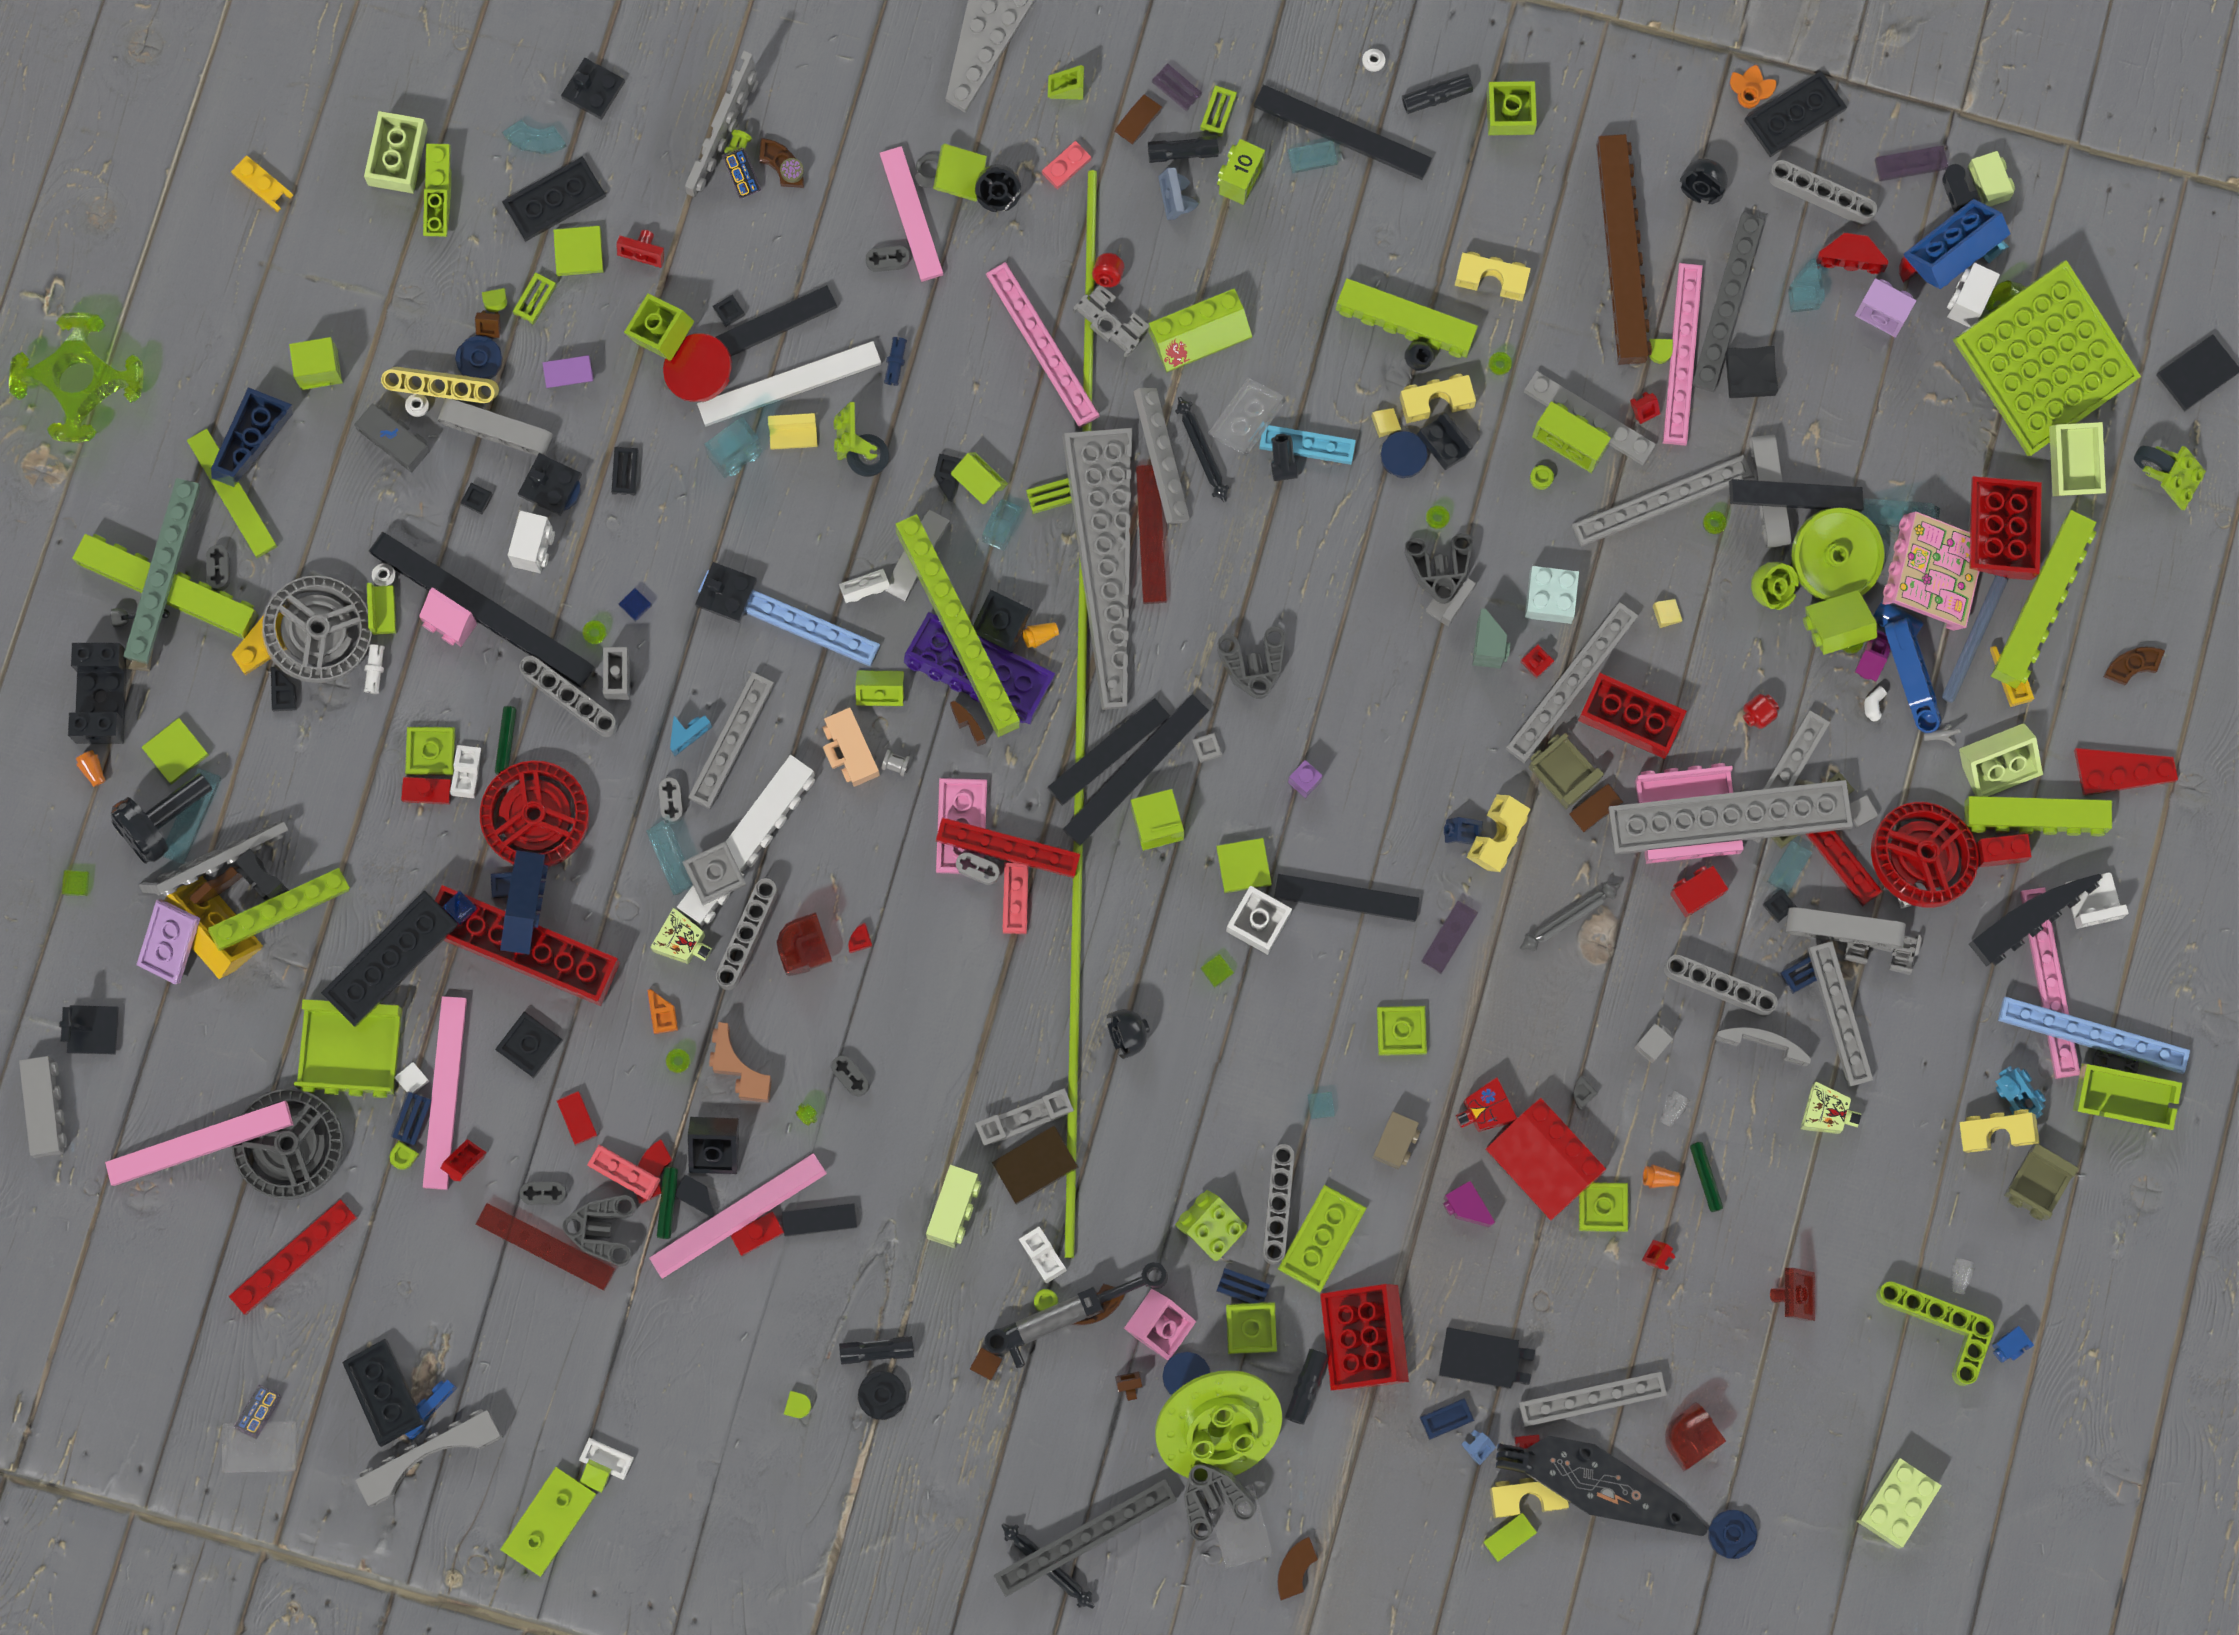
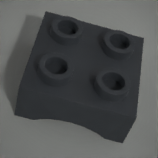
M1775 346L1727 349L1725 355L1729 398L1776 396L1778 383L1775 368Z
M250 848L235 861L240 866L237 871L250 885L254 882L256 883L253 888L265 901L289 891L277 877L266 873L264 863Z

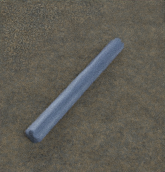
M1996 575L1942 695V699L1947 702H1954L2006 586L2008 581L2006 577Z

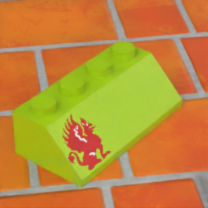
M1235 288L1150 322L1148 326V332L1166 372L1252 338L1244 308Z

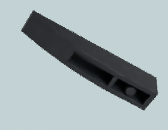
M2096 874L2078 879L2028 900L2010 911L1972 940L1969 946L1986 967L1991 963L1996 966L2006 958L2004 953L2010 948L2016 951L2025 944L2023 939L2030 934L2034 937L2044 929L2042 927L2044 922L2049 920L2052 923L2063 915L2060 912L2061 909L2065 906L2071 909L2080 902L2081 899L2078 896L2085 891L2089 895L2100 886L2097 882L2103 877L2101 874Z

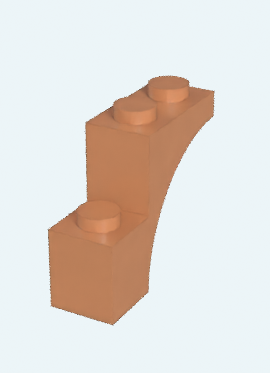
M718 1022V1029H713L712 1043H716L715 1052L710 1053L709 1066L713 1067L714 1073L741 1076V1079L736 1080L735 1093H739L740 1100L769 1103L772 1083L771 1076L751 1070L737 1058L730 1042L729 1024Z

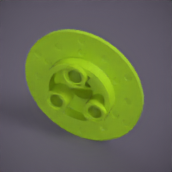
M1226 1370L1202 1375L1180 1387L1163 1406L1155 1426L1157 1449L1163 1461L1173 1471L1184 1477L1189 1478L1191 1469L1197 1463L1210 1464L1229 1471L1236 1476L1256 1465L1275 1444L1282 1425L1281 1405L1273 1389L1265 1381L1252 1374ZM1198 1468L1195 1470L1194 1476L1197 1480L1205 1481L1208 1478V1473L1205 1469Z

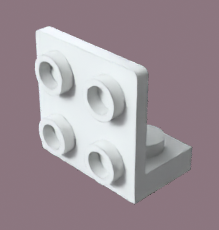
M2111 873L2101 874L2103 878L2097 882L2100 886L2089 895L2085 891L2078 896L2081 901L2071 908L2076 929L2123 919L2129 914L2126 905L2120 906Z

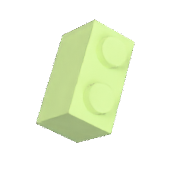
M1998 151L1971 159L1968 165V170L1981 203L1989 207L2009 201L2015 191L2014 182L2011 178H2008L2005 171L2007 169L2006 162L2003 157L1999 156Z

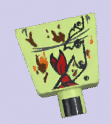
M674 908L650 947L657 954L686 964L690 963L694 955L706 961L712 951V948L701 943L705 937L704 932Z
M1815 1082L1811 1087L1800 1129L1840 1134L1843 1131L1844 1124L1858 1127L1861 1113L1848 1110L1851 1102L1849 1097Z

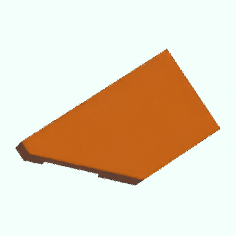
M647 990L654 1034L678 1031L674 1005L663 999L653 990Z

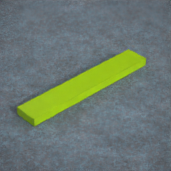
M208 429L187 439L188 444L256 558L277 547L276 543L239 481L232 487L212 479L211 467L220 449Z

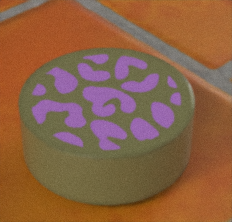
M795 158L786 159L780 167L781 176L789 183L798 182L804 175L802 163Z

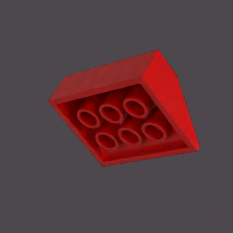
M1977 476L1971 478L1969 569L2021 580H2032L2040 574L2042 482Z
M1539 1098L1485 1149L1550 1221L1606 1171L1602 1163L1542 1098Z
M1381 1284L1321 1293L1326 1351L1329 1356L1327 1360L1331 1391L1409 1382L1398 1285Z

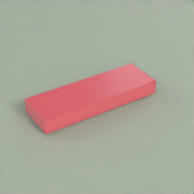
M1004 862L1003 934H1027L1028 866L1014 862Z
M598 1145L587 1164L590 1168L646 1200H650L661 1181L658 1177L602 1145Z

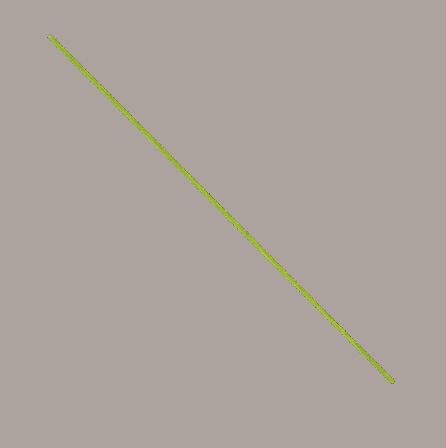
M1095 170L1088 171L1085 295H1088V300H1090L1089 296L1095 287V281L1092 277L1095 264L1097 171ZM1085 318L1083 389L1092 402L1094 331L1090 328L1092 323ZM1092 421L1082 427V432L1092 431ZM1080 555L1075 763L1085 756L1088 611ZM1084 789L1074 796V817L1084 807ZM1073 840V852L1081 855L1072 884L1068 1098L1074 1111L1068 1113L1067 1148L1076 1162L1083 844L1079 846ZM1076 1170L1066 1175L1065 1258H1074Z

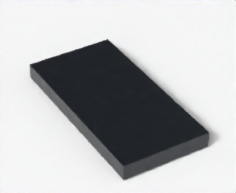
M1819 71L1750 114L1744 121L1769 157H1772L1844 112L1847 106L1823 72Z
M582 156L508 197L502 203L526 242L602 200L606 195Z
M386 1339L342 1362L380 1447L424 1424Z

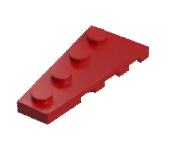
M2075 748L2074 750L2083 796L2178 781L2174 757Z

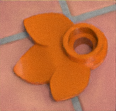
M1754 65L1744 75L1733 72L1730 78V86L1738 94L1737 99L1741 106L1744 108H1754L1759 104L1760 100L1771 97L1776 88V80H1763L1760 69L1757 65ZM1750 95L1753 100L1748 101L1745 99V96Z

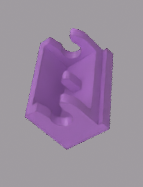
M589 355L542 362L546 388L593 382L594 380L591 357Z

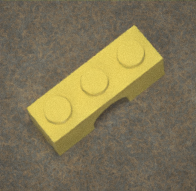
M1462 252L1454 286L1477 291L1482 278L1493 276L1501 283V297L1523 301L1531 268H1527L1526 265L1519 262L1506 263L1497 257L1484 258L1476 252Z
M1462 374L1450 376L1449 380L1440 381L1439 379L1431 380L1426 385L1419 387L1417 385L1406 386L1401 391L1399 397L1406 424L1428 419L1431 413L1429 402L1435 398L1446 400L1450 405L1451 413L1474 408L1476 403L1469 375L1463 376Z
M1497 794L1487 814L1497 825L1496 835L1493 839L1476 836L1467 858L1487 871L1501 872L1507 863V857L1512 847L1517 842V836L1522 826L1527 821L1530 808L1510 795Z
M2028 1109L2016 1110L2014 1115L2005 1116L2004 1113H1993L1987 1119H1981L1980 1116L1966 1117L1965 1122H1959L1963 1151L1967 1153L1992 1150L1991 1136L1999 1129H2006L2009 1132L2011 1145L2015 1147L2040 1144L2036 1115L2029 1113Z
M1533 1478L1519 1479L1520 1484L1510 1485V1481L1495 1482V1487L1490 1488L1494 1518L1519 1515V1502L1525 1494H1533L1539 1498L1542 1512L1569 1508L1567 1500L1541 1483L1534 1482Z

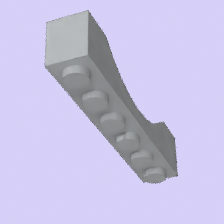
M479 1409L469 1415V1420L463 1423L459 1420L447 1427L448 1431L439 1435L436 1432L425 1438L426 1443L420 1446L413 1444L404 1449V1454L398 1458H395L393 1455L383 1460L381 1467L375 1470L373 1467H370L359 1473L360 1478L355 1481L367 1505L374 1507L393 1497L407 1472L428 1455L453 1447L483 1449L502 1439L503 1436L491 1412L488 1410L483 1412L482 1409Z

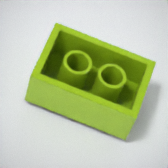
M1552 401L1537 422L1532 435L1537 441L1591 474L1605 454L1611 437L1608 436L1609 434L1600 427L1594 428L1588 424V420L1580 415L1575 416L1568 412V408L1563 404H1555Z

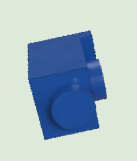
M2017 1326L1992 1346L1995 1349L1993 1351L1994 1355L2003 1363L2009 1358L2014 1361L2024 1353L2023 1347L2025 1350H2028L2034 1344L2020 1326Z

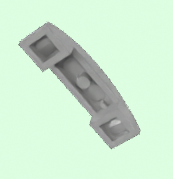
M929 510L921 523L933 547L940 541L950 520ZM905 550L888 581L890 588L885 589V592L904 602L909 597L918 578Z
M1731 1028L1718 1031L1714 1037V1040L1738 1046L1741 1038L1781 1049L1786 1051L1784 1061L1807 1067L1811 1062V1058L1800 1047L1786 1038L1769 1031L1754 1028Z
M1064 1088L1014 1110L975 1123L983 1146L1044 1125L1074 1110Z

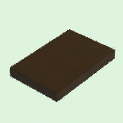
M1055 1126L1050 1127L992 1162L1016 1205L1079 1168Z

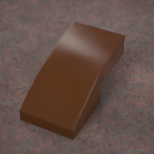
M1144 94L1121 120L1114 132L1133 145L1145 133L1147 126L1160 114L1162 106Z
M956 701L950 702L951 710L959 729L969 726L977 747L986 744L985 736L972 715Z
M1607 784L1569 813V815L1580 829L1586 832L1603 817L1609 815V806L1621 805L1623 801L1610 784Z

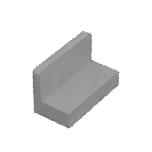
M1468 578L1449 603L1441 604L1433 598L1426 608V613L1449 627L1474 590L1476 583ZM1442 586L1437 593L1440 597L1445 598L1450 595L1451 591L1448 587Z

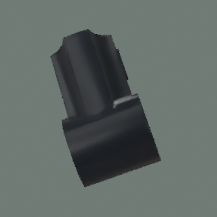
M1277 434L1271 438L1273 480L1275 482L1297 479V466L1293 456L1291 435Z

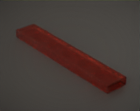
M1152 465L1136 466L1143 604L1167 603L1162 503Z
M486 1203L475 1224L605 1291L616 1270Z

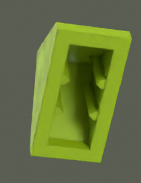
M1079 65L1048 75V98L1083 100L1084 66Z

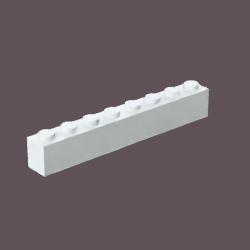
M792 755L788 757L726 840L743 878L745 876L743 872L747 866L752 867L757 861L759 850L762 847L766 848L771 842L773 831L776 828L780 829L787 820L785 815L790 809L794 810L801 801L800 795L804 790L808 791L815 782L814 771ZM692 886L677 906V909L702 928L705 923L707 925L711 923L716 915L715 909L719 904H725L730 897V893L702 905L694 886Z

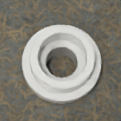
M1378 49L1367 50L1362 58L1363 66L1371 72L1381 70L1385 65L1384 54ZM1377 57L1378 61L1371 62L1370 58Z
M413 394L407 398L405 408L411 416L421 417L427 413L429 402L424 395ZM416 401L421 402L418 408L413 407V403Z
M379 564L372 571V579L378 586H390L395 581V570L389 564ZM382 571L387 572V576L385 578L379 577V574Z

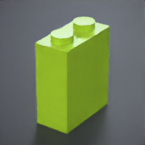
M1859 590L1805 607L1806 617L1803 618L1804 626L1807 631H1811L1815 647H1820L1823 655L1877 638L1876 620Z

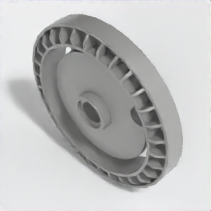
M306 576L284 585L271 598L266 607L262 622L264 645L273 662L291 677L312 683L330 682L348 675L364 659L372 637V632L368 628V609L360 595L342 581L325 576ZM313 591L326 592L343 600L348 606L343 607L336 600L323 595H309L298 600L295 596ZM286 602L291 603L288 609L284 607ZM279 612L284 615L281 623L282 640L288 651L294 657L303 661L302 664L287 655L279 644L275 630L276 617ZM349 612L354 613V619H351ZM358 624V641L352 652L342 661L331 666L322 667V664L330 663L346 652L352 640L346 634V630ZM313 625H320L323 628V632L319 634L314 633L311 627ZM307 664H316L317 667H310Z

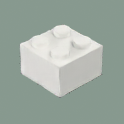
M1974 263L1971 269L1967 268L1947 305V308L1950 309L1947 317L1968 327L1975 324L1980 318L2000 274L1977 263Z
M524 511L519 512L508 552V557L513 567L541 574L542 567L547 566L549 554L546 553L548 545L553 544L555 531H552V525L548 517Z
M1250 886L1227 925L1226 932L1268 955L1291 915L1292 908Z

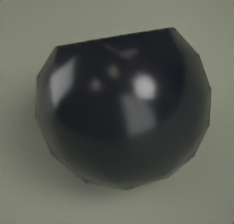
M1416 341L1407 347L1404 359L1409 367L1416 371H1422L1427 369L1433 362L1434 352L1427 343Z

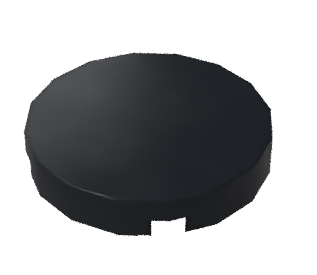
M877 1371L869 1374L862 1381L858 1389V1401L861 1409L867 1416L876 1420H887L895 1417L902 1411L906 1403V1390L903 1382L896 1375L890 1372Z

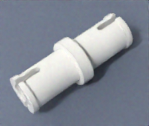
M369 645L368 665H365L364 669L367 672L365 693L379 694L381 673L384 672L382 667L384 646Z

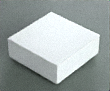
M414 1062L394 1077L406 1092L409 1091L414 1094L429 1082Z

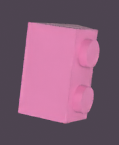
M433 587L431 588L419 615L422 622H424L422 626L432 633L435 631L443 635L442 639L453 646L456 643L462 647L476 627V620L471 612Z
M1151 1289L1124 1329L1168 1361L1197 1321L1172 1300Z

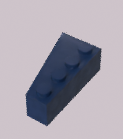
M248 387L211 467L212 479L234 487L292 416V404Z
M516 851L500 949L502 951L530 953L534 927L538 928L540 913H536V911L541 912L543 897H539V895H544L546 881H541V879H546L548 865H544L545 855Z

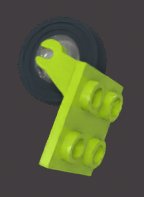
M849 402L834 417L833 426L837 430L834 451L837 452V460L847 458L848 465L858 475L864 477L875 476L883 471L888 463V448L884 441L875 435L863 434L858 436L855 434V402Z
M2140 446L2134 455L2135 463L2143 469V472H2146L2145 475L2161 481V487L2176 505L2185 511L2206 473L2205 469L2187 447L2182 446L2177 454L2159 446L2155 448Z

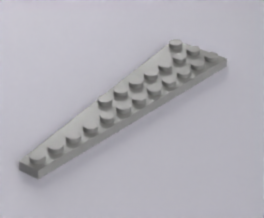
M1132 428L1064 433L1062 438L1102 710L1125 708L1127 706L1128 681L1127 618H1129V503L1131 502L1130 457L1132 452Z

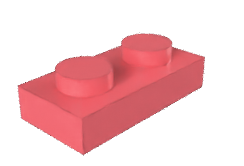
M1075 141L1042 170V174L1058 190L1091 161V156Z

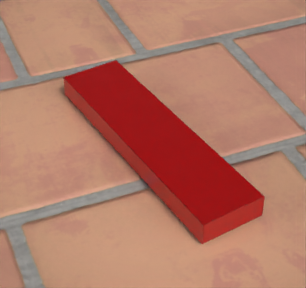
M1835 830L1806 834L1862 907L1882 892L1881 888Z

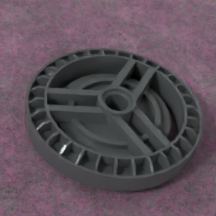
M281 1089L262 1095L253 1101L244 1110L242 1115L283 1101L305 1105L302 1110L289 1108L293 1125L254 1138L252 1143L245 1141L233 1145L232 1154L240 1175L255 1190L268 1197L293 1200L315 1193L332 1179L343 1157L344 1134L334 1111L319 1097L298 1089ZM311 1109L317 1112L314 1118L308 1114ZM323 1119L329 1134L328 1154L321 1168L310 1177V1173L320 1163L325 1150L324 1135H319L315 1131V1126ZM289 1138L293 1139V1147L289 1150H284L283 1142ZM247 1148L252 1149L254 1159L263 1172L275 1179L290 1181L291 1185H276L263 1180L253 1169L249 1161ZM305 1178V1181L297 1184V1179Z

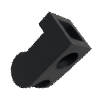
M1958 164L1948 166L1942 177L1953 212L1959 211L1973 199L1979 200L1976 190L1969 191L1965 181V170Z

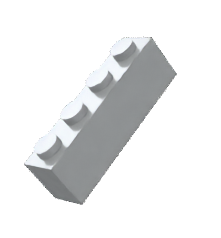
M49 1056L19 1060L30 1156L42 1158L64 1154L63 1147L67 1146L65 1133L61 1131L64 1115L58 1105V1100H61V1090L59 1085L56 1086L55 1076L59 1075L57 1062H54Z

